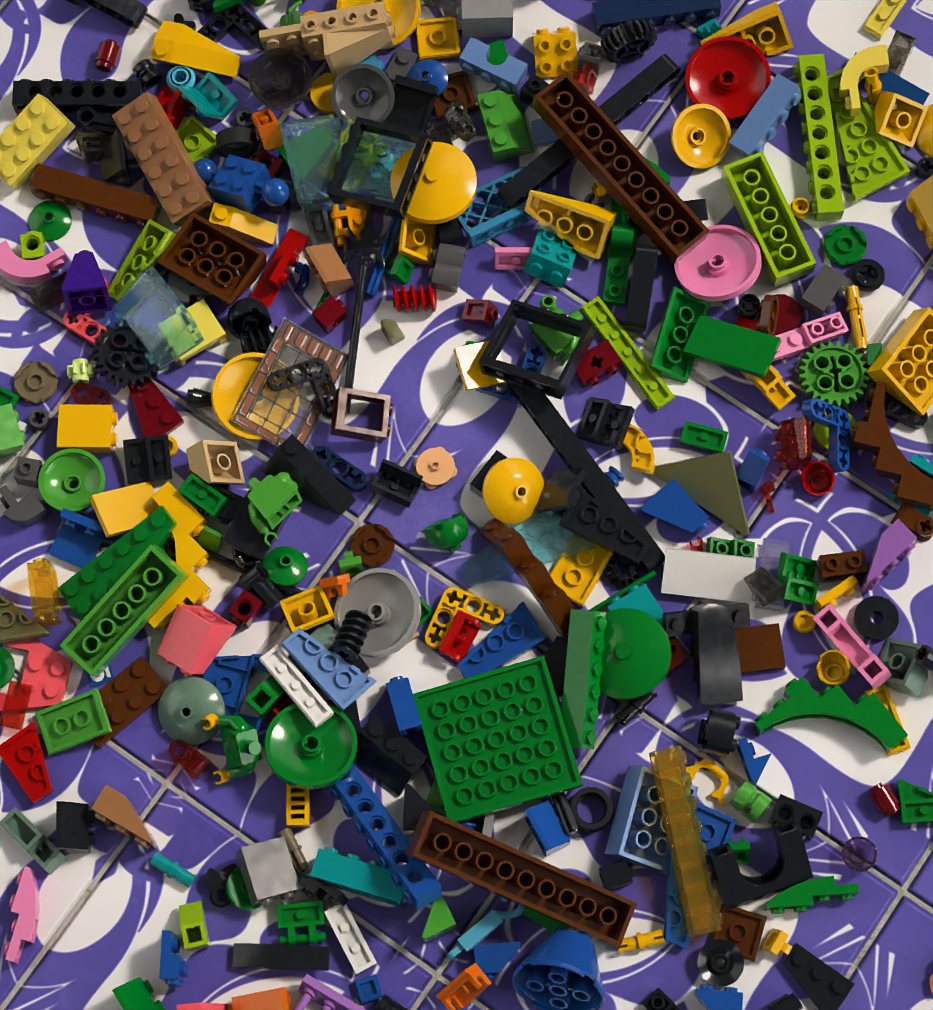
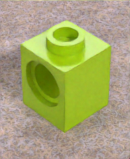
M28 231L26 234L20 235L22 259L37 260L47 255L42 232ZM38 245L35 250H29L30 246Z

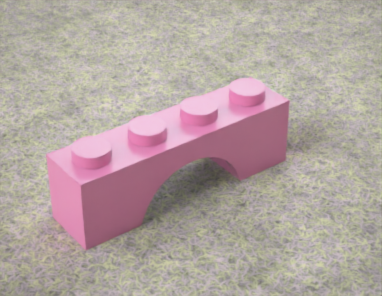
M830 603L813 617V620L848 658L850 663L874 690L892 676L887 667L864 644Z

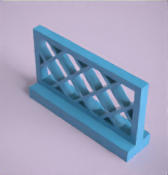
M525 166L477 188L468 211L463 212L457 217L472 248L534 219V217L524 211L527 200L513 209L504 208L506 204L504 201H502L501 206L490 204L492 196L500 198L497 192H494L495 188L499 185H504ZM480 194L489 195L486 203L475 201L476 197ZM473 206L484 208L481 216L471 213ZM488 209L498 211L497 216L494 218L485 217ZM468 219L479 220L477 226L469 229L467 226Z

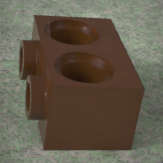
M864 550L819 555L816 566L819 583L843 581L851 575H854L856 579L864 578L868 572Z

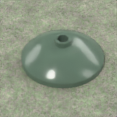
M195 676L180 678L172 682L161 695L158 706L159 720L164 731L175 741L186 745H197L207 742L219 732V725L210 730L203 729V726L210 723L208 720H202V718L210 713L217 715L218 718L221 715H225V703L220 691L208 680ZM185 708H189V709H190V715H189V716H186V715H185V713H184V709H185Z

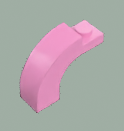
M6 240L0 243V272L6 278L16 283L38 285L53 280L50 272L61 269L68 262L61 247L40 259L24 260L14 254Z

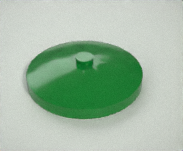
M620 608L606 613L607 623L604 630L605 646L602 653L600 692L623 700L643 697L655 690L668 673L672 656L669 637L662 625L643 611L632 608Z
M327 703L334 712V715L317 728L314 727L296 704L286 707L272 720L265 736V754L272 771L282 781L300 789L314 790L325 788L338 782L349 772L357 754V735L350 719L337 707Z

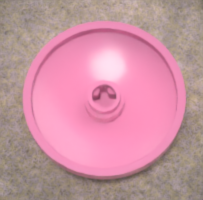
M731 225L708 226L707 228L710 232L705 240L674 264L676 277L681 287L695 298L704 301L732 299L748 290L758 278L762 266L760 248L756 240L741 228Z

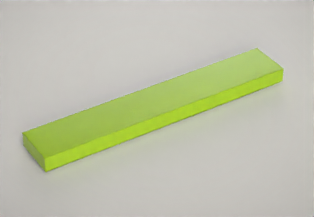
M597 296L581 307L582 313L604 341L609 340L621 359L622 366L656 411L675 400L673 393L658 373L649 367L650 363L601 298Z

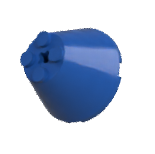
M556 927L554 932L515 969L512 983L519 996L523 998L525 995L533 1001L532 1006L540 1010H601L605 1002V991L595 947L590 940L591 936L586 932H574L563 927Z

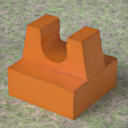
M349 573L318 580L320 588L325 589L328 598L336 597V589L339 596L347 595V583L351 582Z

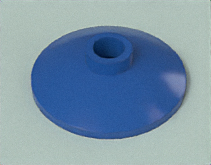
M432 59L417 62L412 66L407 75L408 78L437 86L439 88L437 97L444 92L448 84L446 68L440 62ZM429 74L427 79L422 78L424 75Z

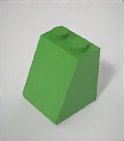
M11 403L0 406V458L21 451L26 443L25 433L23 430H20L18 425V413L16 410H13Z

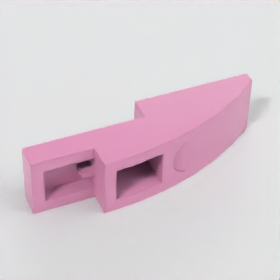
M837 312L804 323L800 328L776 335V337L781 338V344L773 361L782 358L786 360L811 350L812 346L819 347L820 342L825 344L829 340L836 339L847 333L849 329L841 313Z
M26 866L18 874L16 884L19 886L16 894L13 893L10 899L9 907H12L11 912L19 915L18 919L15 918L12 923L11 932H13L11 942L8 941L4 949L5 960L16 964L19 963L25 941L34 944L39 923L40 902L34 871Z

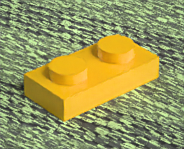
M851 575L818 598L814 606L819 612L829 603L834 607L838 603L836 600L841 596L847 598L856 591L854 587L858 583L854 575Z

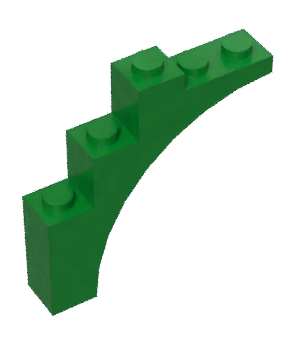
M801 677L799 680L794 678L785 685L786 689L783 694L787 700H779L773 705L774 710L768 714L764 712L755 719L756 723L753 728L760 736L771 728L789 721L807 718L829 719L861 730L874 739L887 753L899 746L908 737L906 731L874 692L869 696L866 694L862 695L855 701L857 705H854L839 685H836L834 688L831 686L827 687L820 693L821 697H819L804 677Z

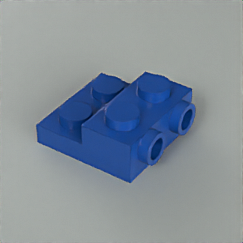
M162 930L159 978L170 987H182L184 977H188V963H186L182 956L176 955V953H180V939H178L174 932Z

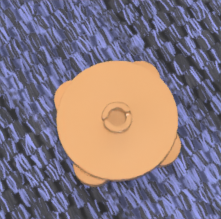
M443 447L427 449L414 461L417 474L423 476L422 481L428 489H435L437 486L443 485L457 476L454 459Z

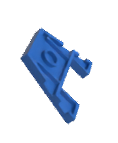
M263 655L216 656L205 670L203 678L215 685L220 691L225 703V715L241 716L247 724L256 728L258 735L262 718L243 714L240 711L252 670L255 669L269 673L259 660Z

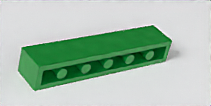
M571 609L561 714L572 748L594 749V743L596 742L595 732L598 719L597 709L600 696L602 653L605 646L604 630L607 623L606 612Z

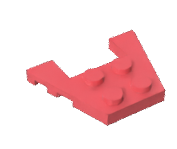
M36 639L7 643L8 648L29 652L18 695L0 693V712L47 708L62 702L73 662Z

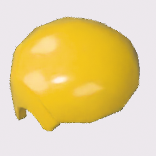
M828 650L819 656L816 672L820 681L827 686H836L848 680L851 673V665L848 658L840 651Z

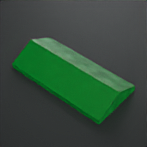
M675 286L672 287L649 367L661 377L682 383L688 382L694 358L684 355L683 350L699 316L707 317L710 303L695 298Z

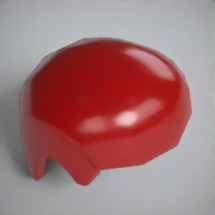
M821 461L811 462L806 465L800 477L804 489L813 496H825L832 491L836 482L835 474L831 467Z

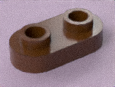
M765 295L760 303L761 318L758 320L757 330L758 332L774 336L779 301L776 295Z

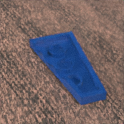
M522 601L500 625L492 630L479 645L457 664V667L464 678L498 669L546 641V637Z

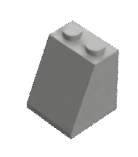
M462 0V7L457 8L458 30H462V38L513 37V0Z

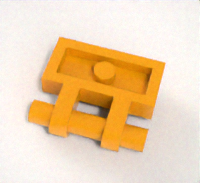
M338 204L331 205L330 220L334 225L333 239L336 240L337 247L345 246L344 238L348 237L347 228L342 227L343 219H348L349 228L356 235V240L360 241L361 237H359V234L364 227L367 211L346 206V210H340Z

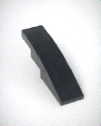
M234 943L232 967L329 971L330 947Z

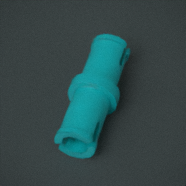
M159 852L155 853L149 863L151 866L167 874L166 877L169 879L174 878L187 886V888H190L197 876L179 866V862H173L159 854Z

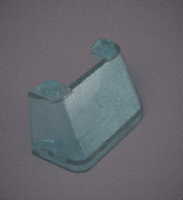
M334 114L280 123V131L299 205L304 210L322 205L337 204L333 203L327 194V185L333 179L335 164L340 161L342 155L338 138V130H342L339 117L335 118ZM347 174L341 190L352 193L357 192L355 180H350Z
M152 265L140 273L114 304L115 310L112 312L119 322L126 321L148 351L145 353L148 361L151 364L156 363L160 370L204 341L189 311Z

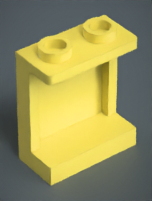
M204 299L158 325L161 332L158 334L164 345L168 344L172 349L169 353L175 363L179 361L182 366L186 365L187 359L214 343L219 342L221 345L228 341L225 331Z

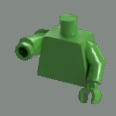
M546 295L540 300V307H545L558 314H566L561 308L557 309L556 299L553 296ZM577 309L568 315L577 320L584 319ZM535 323L530 324L529 332L546 348V351L553 360L557 362L561 359L560 365L563 366L566 360L570 358L580 338Z
M287 472L278 473L275 477L267 475L262 481L254 477L247 483V488L251 490L247 496L250 501L248 505L250 519L259 533L264 534V542L267 546H271L267 541L269 535L274 536L275 540L278 541L277 535L268 530L269 527L273 530L303 501L297 490V483L290 478Z

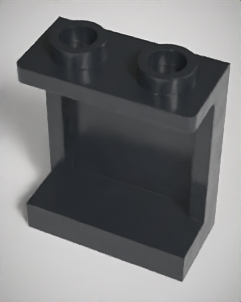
M396 74L394 80V106L389 116L382 123L426 133L439 88L429 83Z

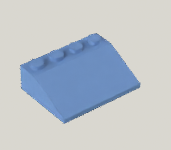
M643 765L628 766L604 854L619 860L625 859L628 863L667 874L672 793L676 792L695 801L699 787Z

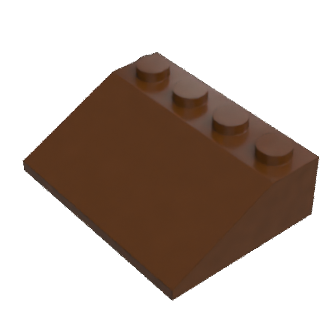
M192 212L160 256L157 264L231 306L256 281L267 265L266 253Z

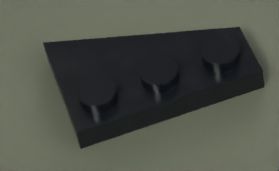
M797 943L794 944L790 953L782 962L818 1010H838L855 985Z

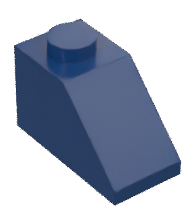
M517 941L474 946L475 963H477L488 979H495V974H500L520 949L521 943Z

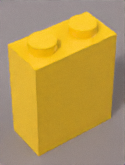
M59 404L58 450L76 448L89 453L113 454V446H117V433H114V425H118V412H115L112 405Z

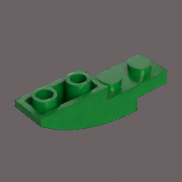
M834 876L807 880L776 895L764 906V910H771V914L785 913V909H794V913L808 912V908L814 905L813 898H816V902L830 901V897H839L840 901L853 900V896L859 894V885H835Z

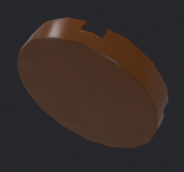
M366 524L355 531L351 537L350 548L353 551L354 557L361 556L364 567L376 568L383 566L391 559L394 554L395 543L393 535L386 527L380 524Z

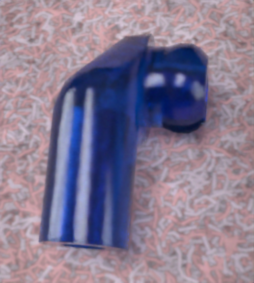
M298 262L294 271L300 274V278L293 291L297 295L303 296L310 283V267L306 263Z

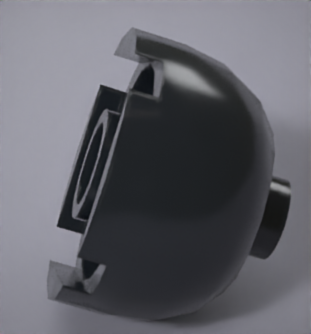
M256 298L240 299L233 303L228 311V328L230 333L236 338H240V332L244 336H248V331L250 330L256 336L257 329H260L262 334H265V327L269 328V325L272 324L271 314L267 306Z

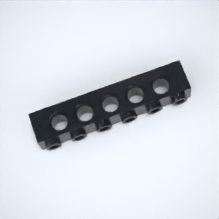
M21 79L20 81H13L12 106L15 113H18L20 109H24L33 100L34 97H31L33 94L40 93L62 113H77L81 107L85 106L93 108L96 112L116 113L141 96L144 90L141 81L135 79H127L126 81H116L114 79H106L104 81H95L93 79H84L83 81H74L72 79L32 81L30 79ZM61 93L59 97H53L54 94ZM77 93H83L80 97H74ZM98 93H104L101 97H95ZM119 93H125L123 97H116Z

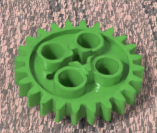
M829 340L826 347L822 342L819 344V349L812 346L811 353H805L806 359L802 358L800 363L802 366H799L798 373H800L798 381H802L800 388L807 389L805 396L812 394V399L817 398L827 403L835 404L839 408L842 403L848 408L849 401L856 404L857 397H863V391L867 390V384L870 381V377L867 376L868 368H865L867 361H861L863 354L856 355V347L850 351L848 343L841 347L840 341L837 342L836 346H833L831 340ZM830 358L834 359V374L831 373L832 362ZM838 362H846L848 366H841ZM822 363L826 368H820L817 364ZM834 375L837 377L835 384L838 392L834 391ZM841 382H849L851 386L846 387ZM825 383L829 388H822L820 384Z

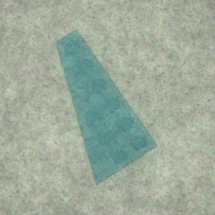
M566 510L537 512L514 528L523 536L532 554L543 564L597 548L596 544L559 526V522ZM491 545L462 564L469 587L515 573Z

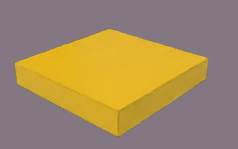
M457 16L419 20L415 28L419 61L460 57Z
M489 341L461 346L453 350L465 391L506 383V381L482 374L478 361ZM499 354L497 360L502 361L501 356Z

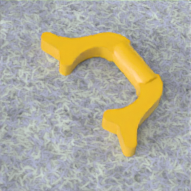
M703 759L690 767L681 766L680 771L689 774L691 780L695 778L696 772L701 768L708 769L719 778L721 785L718 790L711 793V797L717 798L721 806L725 805L724 791L729 782L726 772L709 759Z

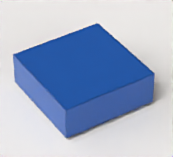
M377 974L354 981L361 1004L383 997Z

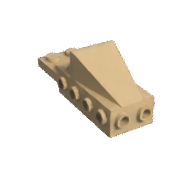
M384 1L300 16L299 24L259 31V38L269 61H280L286 58L302 57L309 54L311 61L326 59L334 79L344 69L359 64L377 50L393 47V38L396 37L395 25H392L390 12L387 13Z

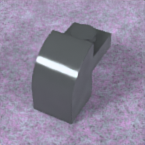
M169 271L168 285L172 298L177 305L186 309L192 306V302L197 303L202 299L205 300L206 304L213 302V295L197 286H193L192 283Z
M6 485L0 488L2 495L0 501L6 508V511L3 513L11 523L21 527L35 525L49 515L33 492L18 502Z

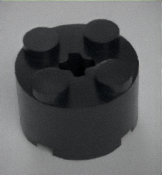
M707 707L704 712L708 714L707 719L701 720L697 744H700L701 747L697 748L698 752L727 757L730 752L734 753L737 740L734 739L735 730L739 729L741 717L736 716L734 712Z

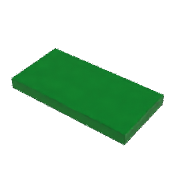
M700 315L684 347L683 353L686 356L765 378L781 344V338Z

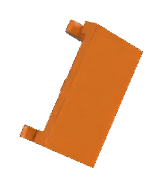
M474 963L461 972L436 997L438 1000H441L448 1010H456V1008L462 1010L492 982L477 963Z

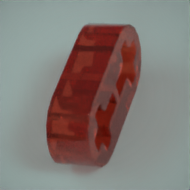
M81 382L75 384L71 389L73 400L80 405H99L98 400L94 399V397L101 399L103 396H105L107 402H102L101 405H112V397L104 389ZM84 389L85 393L90 396L82 395L79 398L77 391L81 392Z

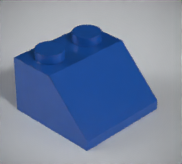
M549 801L524 810V819L545 857L570 845L571 841L569 838L572 837V835L565 833L558 819L559 815L555 805L551 806Z

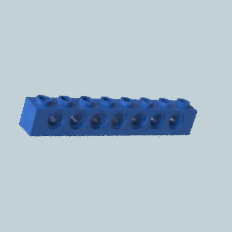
M353 764L349 772L343 777L345 779L329 786L331 795L336 801L339 800L341 802L345 815L353 819L357 832L365 836L369 849L378 854L381 866L390 871V876L395 886L402 888L407 903L409 905L413 904L418 911L441 897V885L425 863L405 855L410 843ZM368 811L369 813L363 814L361 812ZM380 828L381 830L375 831L373 829ZM388 845L394 846L392 848H386V846ZM404 862L406 865L401 866L398 863ZM418 880L419 882L411 883L410 881Z

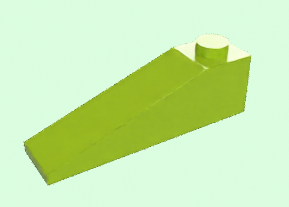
M149 219L108 288L109 296L119 301L157 265L158 259L176 234Z

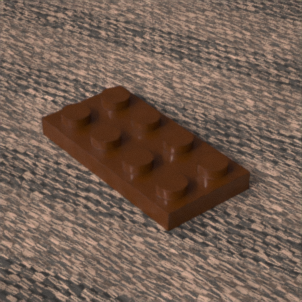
M142 655L99 690L112 732L92 739L99 749L156 704L164 690L168 687Z

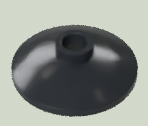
M716 939L702 947L698 954L697 967L700 975L706 982L714 986L724 987L733 984L739 979L744 969V958L740 949L734 943L724 939ZM718 958L724 959V965L721 967L716 965Z

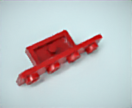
M292 228L288 230L250 298L261 300L268 310L270 309L282 285L284 286L287 283L290 271L297 265L300 258L299 255L308 241V236Z

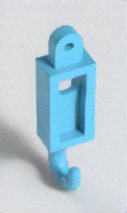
M501 897V901L506 902L507 899ZM518 905L516 910L506 912L492 910L457 939L459 944L447 954V957L452 961L463 951L466 953L470 952L474 946H477L502 925V920L520 916L524 912L525 907Z

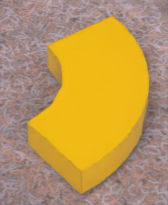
M630 424L622 446L631 453V468L638 472L653 475L655 469L653 447L647 436L639 428Z

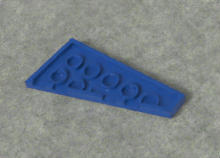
M676 792L672 793L664 940L680 948L687 949L714 880L706 850L728 843L737 820Z

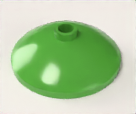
M76 448L64 449L50 456L41 467L38 476L39 491L45 502L55 510L62 512L63 508L75 513L81 512L92 506L89 499L92 495L104 491L105 472L100 461L91 453ZM72 483L78 484L76 488L70 487Z

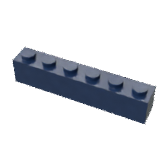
M606 0L593 2L591 13L595 34L607 35L608 31H611L613 27L619 26L620 23L623 24L627 20L632 21L639 18L648 19L654 26H671L679 22L692 23L699 19L711 20L720 16L721 2L720 0Z

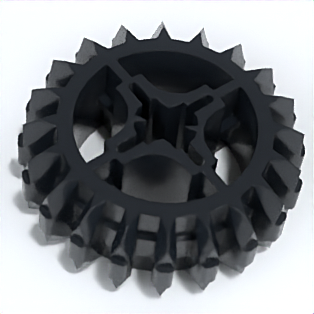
M648 19L627 20L625 23H620L619 26L613 27L611 31L607 32V35L602 37L600 42L601 51L604 57L611 63L631 61L655 45L657 34L654 25Z

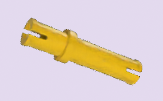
M849 286L844 290L847 300L846 312L849 313L854 345L857 348L856 352L867 351L868 344L862 315L864 308L863 304L860 303L858 286Z

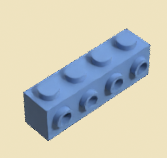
M777 74L730 139L729 145L731 150L744 158L764 151L765 144L768 140L774 138L780 123H784L788 118L790 109L799 103L801 99L799 85Z

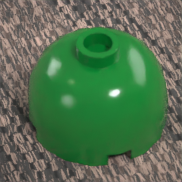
M463 512L451 515L452 518H443L427 526L423 532L429 544L435 549H448L449 552L460 549L462 547L460 543L466 540L469 530L467 519Z

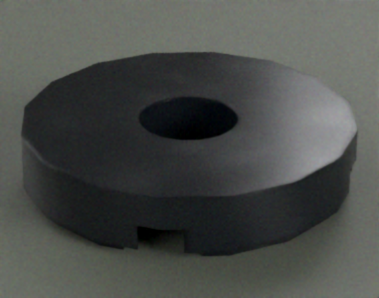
M870 596L863 599L857 605L854 612L856 630L864 638L875 641L889 638L895 632L899 623V613L896 606L889 599L882 596ZM872 613L880 614L882 622L879 624L873 623L870 615Z

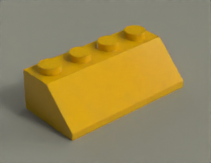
M932 175L910 191L906 199V206L909 212H913L916 217L917 227L920 231L924 232L926 243L930 249H933Z

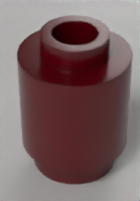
M106 39L100 42L95 58V67L98 70L109 73L115 68L121 50L116 41Z
M880 782L869 789L871 794L868 797L879 814H883L885 818L900 809L899 801L888 784L883 785Z

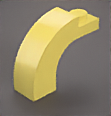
M886 44L861 50L848 61L842 72L839 98H845V109L850 111V117L859 116L860 113L858 84L865 78V69L876 67L878 74L887 73L889 59Z

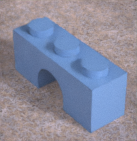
M471 37L459 57L461 69L468 74L474 73L480 76L487 83L493 82L499 85L506 92L511 91L516 94L528 73V64L508 55L503 64L492 65L487 61L490 56V46Z

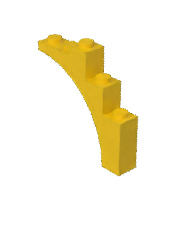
M169 482L163 485L152 498L159 507L161 505L164 506L177 523L172 531L175 540L176 564L189 577L148 621L156 631L159 629L164 630L169 626L178 604L188 605L187 603L191 601L194 605H203L211 597L210 593L212 592L210 587L195 573L197 569L200 571L207 565L209 555L192 538L194 535H200L207 521Z

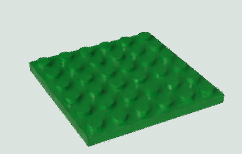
M544 655L413 694L448 819L460 823L583 786Z

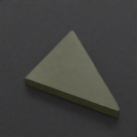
M731 451L655 465L654 475L666 483L674 478L697 504L743 535L750 534Z
M0 594V644L51 636L48 630Z

